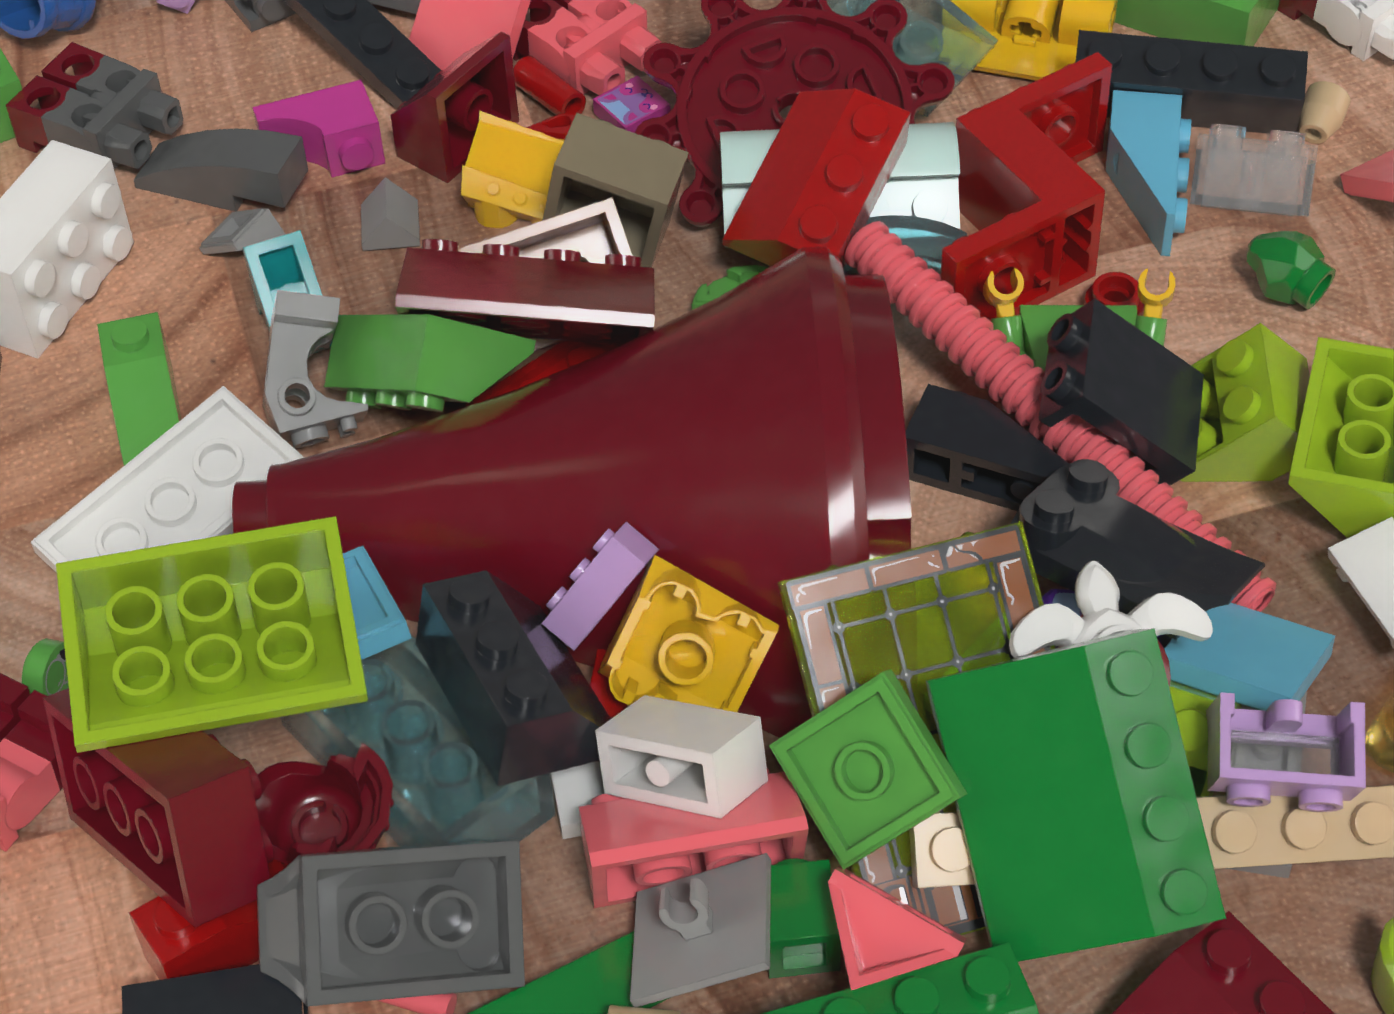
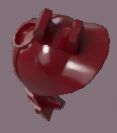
M363 742L355 758L337 753V756L330 755L327 766L298 761L281 762L266 767L258 774L262 789L261 799L256 801L260 824L270 838L274 859L288 866L298 855L375 849L384 832H387L390 828V810L394 806L392 798L393 781L385 762L373 749Z

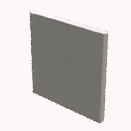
M767 853L637 892L630 1002L634 1007H640L770 969L771 859Z

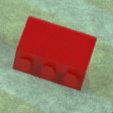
M856 88L799 92L722 239V245L769 266L774 265L802 247H827L839 258L844 268L846 264L844 255L850 240L866 225L907 144L911 112Z

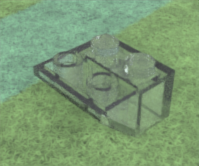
M1211 124L1209 134L1199 133L1197 135L1188 205L1303 218L1309 217L1318 145L1305 144V133L1270 130V133H1267L1266 140L1245 138L1246 127Z

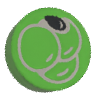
M45 638L37 642L29 651L23 665L22 684L28 686L30 694L36 690L49 696L69 688L64 641Z

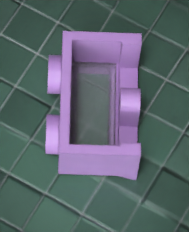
M1220 692L1206 710L1208 724V791L1226 792V802L1228 804L1243 807H1259L1269 805L1271 803V795L1298 797V807L1302 810L1333 812L1343 809V801H1351L1366 788L1365 703L1350 702L1337 716L1303 714V703L1293 699L1276 700L1266 711L1235 709V693Z

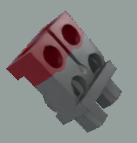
M71 42L41 71L43 77L36 75L6 104V109L20 148L37 153L43 146H47L51 140L111 158L114 169L119 164L139 169L150 158L152 145L149 134L156 130L172 135L183 124L184 120L179 100L162 92L157 73L147 69L140 71L129 64L74 42ZM72 66L75 76L68 75L64 72L67 70V68ZM38 98L41 109L32 108L30 105Z

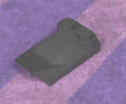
M468 838L451 843L298 855L295 860L274 877L257 885L260 971L277 979L291 989L306 1006L525 987L520 844L517 839L482 840Z

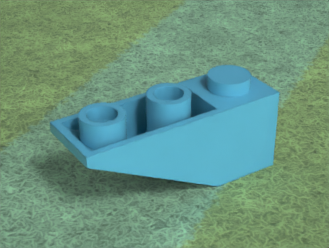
M1113 90L1105 171L1160 255L1170 256L1173 233H1184L1186 226L1188 198H1178L1177 192L1186 193L1190 158H1180L1179 153L1188 154L1192 120L1181 118L1182 95Z

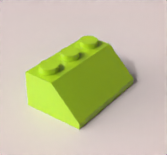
M1318 337L1288 484L1348 538L1390 517L1394 519V349Z

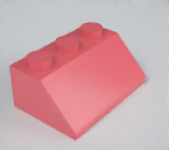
M767 768L768 781L721 819L608 794H601L593 798L591 805L580 806V830L594 908L636 901L638 891L767 853L770 857L771 865L787 859H804L809 831L808 823L797 792L785 772L770 774V770Z

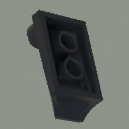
M1089 459L1074 461L1055 471L1023 500L1009 525H1017L1019 528L1030 571L1074 592L1077 576L1086 563L1096 561L1110 572L1120 590L1119 611L1124 614H1128L1143 600L1155 594L1169 592L1185 597L1204 611L1228 605L1266 566L1264 562L1208 541L1119 497V480L1114 473L1109 471L1103 464ZM1164 634L1174 640L1180 637L1178 635Z

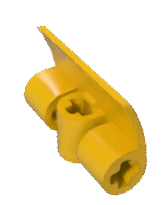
M947 0V25L934 55V62L1037 81L1062 69L1066 65L1075 63L1079 30L1112 33L1118 0Z

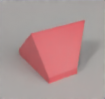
M841 866L834 870L828 881L851 990L955 958L965 944L966 938L851 871L843 870Z

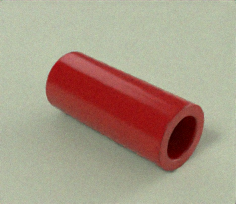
M525 56L515 64V85L553 114L570 113L575 116L576 113L581 114L586 105L584 94L536 58Z

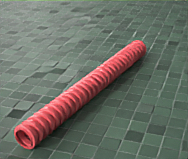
M881 221L872 222L862 227L852 237L844 255L845 262L850 267L857 268L858 275H883L890 303L896 305V310L900 314L908 316L909 322L917 328L922 327V334L929 340H935V346L940 351L948 352V358L954 364H961L964 374L969 377L975 376V384L981 389H988V395L992 400L996 402L1002 401V409L1010 415L1016 413L1015 420L1020 426H1029L1030 434L1038 440L1043 439V444L1052 451H1057V454L1069 464L1081 459L1094 460L1103 464L1119 480V497L1171 524L1224 548L1231 549L1232 542L1227 537L1217 538V528L1211 523L1202 524V514L1195 509L1188 511V502L1183 497L1177 496L1173 498V488L1167 483L1158 484L1159 475L1151 469L1144 471L1145 462L1137 456L1130 458L1131 451L1121 444L1116 445L1117 441L1078 415H1070L1052 427H1048L1039 421L1042 397L1040 387L1045 370L1040 367H1034L1033 359L1028 355H1020V347L1013 342H1007V337L1002 331L998 329L993 330V323L986 317L980 318V311L973 305H967V300L962 294L954 293L953 286L949 282L941 281L940 274L932 268L928 269L927 262L919 256L915 257L914 250L911 247L902 245V240L899 236L889 233L887 225ZM1240 550L1234 551V552H1237V553H1239V554H1242V555L1246 556V555H1245L1242 551H1240ZM1260 571L1231 603L1262 612L1275 594L1276 582L1269 577L1260 578Z

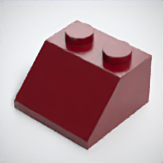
M499 32L463 53L446 69L437 73L427 85L409 100L403 102L390 115L398 158L449 183L462 171V165L465 166L479 123L480 111L507 121L519 122L509 35Z

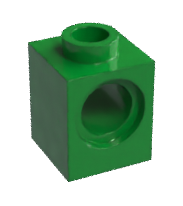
M793 858L771 865L769 979L840 971L841 941L828 885L831 877L829 859L807 861Z

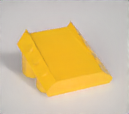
M480 111L479 123L465 166L462 165L461 196L471 208H474L475 218L478 223L484 227L504 228L513 224L517 219L531 221L532 224L542 221L554 163L564 143V139H557L545 133L523 127L515 122Z
M654 555L646 567L644 575L611 643L608 645L598 672L609 678L610 691L615 699L629 706L642 696L647 695L737 712L777 634L779 625L666 560Z

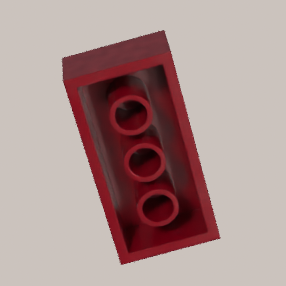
M69 688L43 698L68 812L72 821L194 927L257 900V885L271 878L268 863L273 861L274 851L267 832L260 824L256 801L261 799L262 789L258 775L248 760L239 759L223 747L213 734H206L203 731L77 753L74 744Z

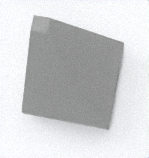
M268 208L232 212L201 243L199 249L203 255L240 251L245 246L285 235V232Z

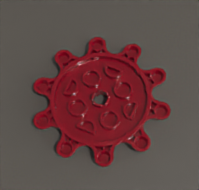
M701 0L702 14L711 28L710 36L706 42L694 48H682L665 42L657 43L651 46L644 54V71L654 82L672 90L676 94V103L669 113L643 121L637 126L635 133L653 140L664 141L675 148L689 152L686 162L694 167L695 179L681 195L679 209L681 215L689 224L702 228L709 226L723 215L720 132L780 129L785 119L779 113L785 107L793 105L799 92L854 88L911 112L909 124H915L914 117L916 112L925 107L942 103L952 94L955 80L951 70L943 64L925 63L909 65L896 57L893 51V42L906 27L908 17L905 7L896 0H877L864 12L849 17L832 11L828 6L827 0H782L776 7L767 10L751 8L743 0Z

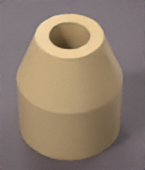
M1327 81L1314 82L1307 88L1299 119V131L1304 140L1313 144H1321L1340 129L1351 102L1350 96L1344 88Z

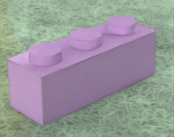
M625 522L616 533L609 528L593 546V549L598 552L597 556L592 562L585 557L569 576L575 582L567 591L562 586L546 604L551 612L541 624L573 651L590 634L659 550L628 522Z

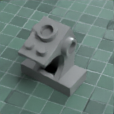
M277 290L271 316L262 403L270 427L285 441L292 440L294 448L307 447L326 441L330 438L328 430L338 428L340 438L354 435V430L358 428L357 423L363 422L368 404L338 401L325 397L313 386L308 377L307 359L319 348L330 347L338 323L340 298ZM296 400L300 402L303 407L294 408L290 406L286 401Z

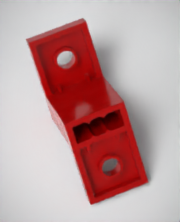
M1099 52L1073 64L1066 65L1050 75L1028 85L1021 86L1005 96L979 108H974L956 118L960 159V175L958 176L959 210L979 231L969 236L960 237L952 244L942 248L941 281L949 282L953 286L954 293L962 294L967 300V305L975 306L980 311V318L986 317L991 321V318L997 317L996 307L990 305L983 295V285L991 271L994 273L995 289L1002 294L1013 293L1010 283V274L1013 268L1018 269L1022 273L1024 288L1014 302L1015 315L1019 314L1020 305H1038L1096 276L1105 190L1077 163L1103 151L1112 64Z

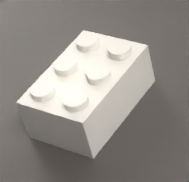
M51 140L0 198V346L38 359L51 342L61 336L67 323L85 301L95 295L100 283L114 266L128 255L134 241L111 158Z

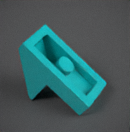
M301 230L243 247L242 250L259 314L264 315L269 333L277 290L323 296ZM332 341L329 348L321 347L313 354L331 349Z

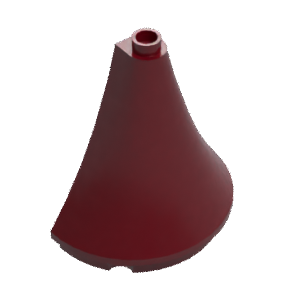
M802 247L720 297L617 348L521 388L372 440L283 464L271 465L268 470L267 480L237 481L234 485L232 498L233 533L336 516L342 553L364 546L405 620L418 622L423 584L485 570L541 606L546 616H548L551 610L546 604L562 586L567 591L575 582L569 576L585 557L592 562L597 556L598 552L593 549V546L609 528L616 533L625 522H628L659 549L655 555L779 625L777 634L737 712L761 717L762 730L781 738L820 713L797 620L791 607L786 587L787 582L911 551L912 514L903 395L894 321L885 278L883 275L878 274L844 276L839 258L827 247ZM648 563L574 651L564 643L575 662L594 667L597 649L607 650ZM914 581L886 588L890 606L895 611L915 606ZM882 589L834 601L839 621L843 624L882 615L887 610ZM829 602L827 603V606L833 626L835 623V618L831 607V603ZM916 610L898 614L894 619L906 668L911 671L916 670ZM882 618L847 627L842 632L854 681L859 685L868 682L883 671L892 669L895 675H899L903 670L890 620ZM834 632L849 687L851 681L839 634ZM917 674L912 675L910 679L915 702ZM902 678L898 679L911 700L906 681Z

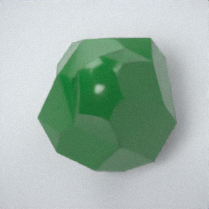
M1278 231L1261 234L1254 237L1247 247V263L1255 271L1263 295L1271 300L1292 305L1297 302L1304 308L1310 309L1328 290L1336 274V270L1324 262L1325 256L1314 239L1297 231Z

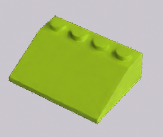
M336 516L56 563L74 744L77 753L368 701Z

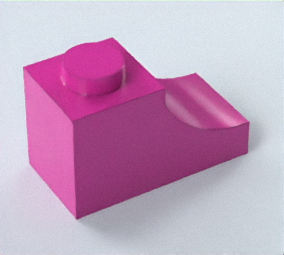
M362 80L252 107L257 130L302 136L307 162H312L329 170L331 178L386 164L379 121Z

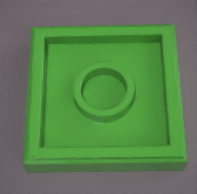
M892 669L883 671L769 745L843 870L968 794Z

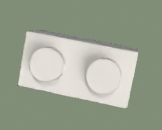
M644 695L595 730L604 794L721 819L768 781L761 717Z

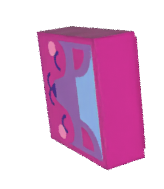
M635 76L593 98L594 114L598 118L635 133L637 126L643 121L661 117L671 111L670 104L639 76Z

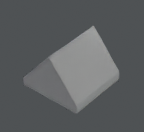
M386 177L361 204L363 251L420 246L418 199Z

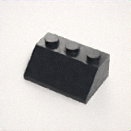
M485 570L423 584L415 644L497 786L599 761L595 730L611 719L562 640L541 624L547 617L541 606Z

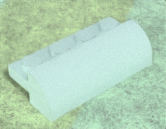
M954 122L909 124L907 144L866 225L881 221L888 226L889 233L896 234L901 240L959 238L961 236L958 185L960 159L957 131ZM780 129L720 132L724 235Z

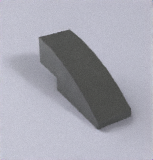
M238 128L205 130L180 135L159 143L134 178L135 188L234 212L238 211L245 199L285 208L308 172V165L302 136L268 130Z

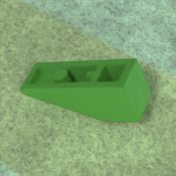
M158 312L97 324L103 365L124 466L181 420L171 359Z

